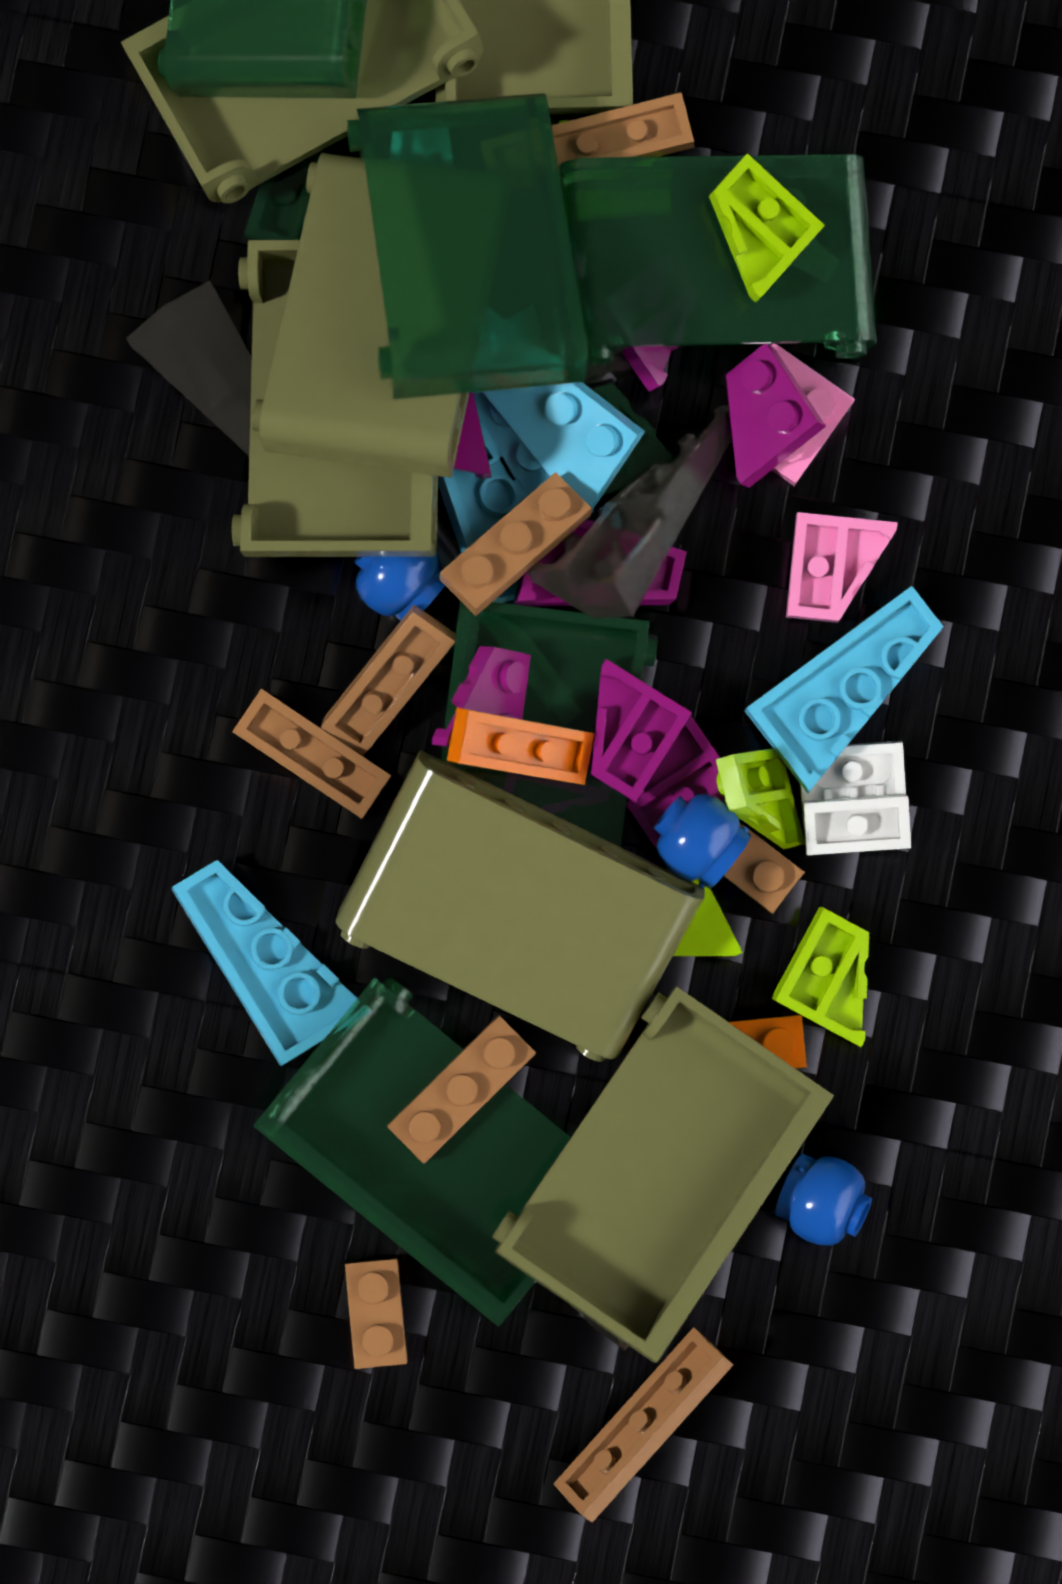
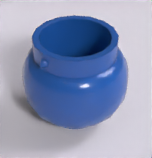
M436 552L435 557H357L355 564L361 570L356 578V589L360 598L375 612L383 616H395L400 621L413 605L424 611L445 587L440 581V572L443 568L439 566V555Z
M708 793L697 794L688 801L681 796L677 797L654 827L661 834L656 845L657 855L661 863L675 876L685 881L698 880L700 888L707 887L708 889L712 888L734 864L747 846L751 835L748 833V827L744 826L741 828L739 826V818L733 812L728 811L727 803L724 800Z
M801 1154L786 1178L777 1202L775 1214L790 1221L791 1229L799 1237L818 1245H834L839 1243L846 1234L855 1237L859 1233L868 1215L872 1198L864 1195L865 1180L855 1166L835 1157L822 1156L816 1160Z

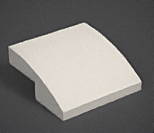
M902 741L848 744L808 794L800 784L807 855L911 848L909 799L906 795Z

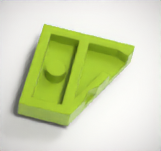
M748 153L709 195L748 295L754 302H757L825 226Z
M773 748L733 754L716 759L719 771L717 774V786L721 796L726 800L728 811L733 812L739 819L783 849L805 844L786 765Z

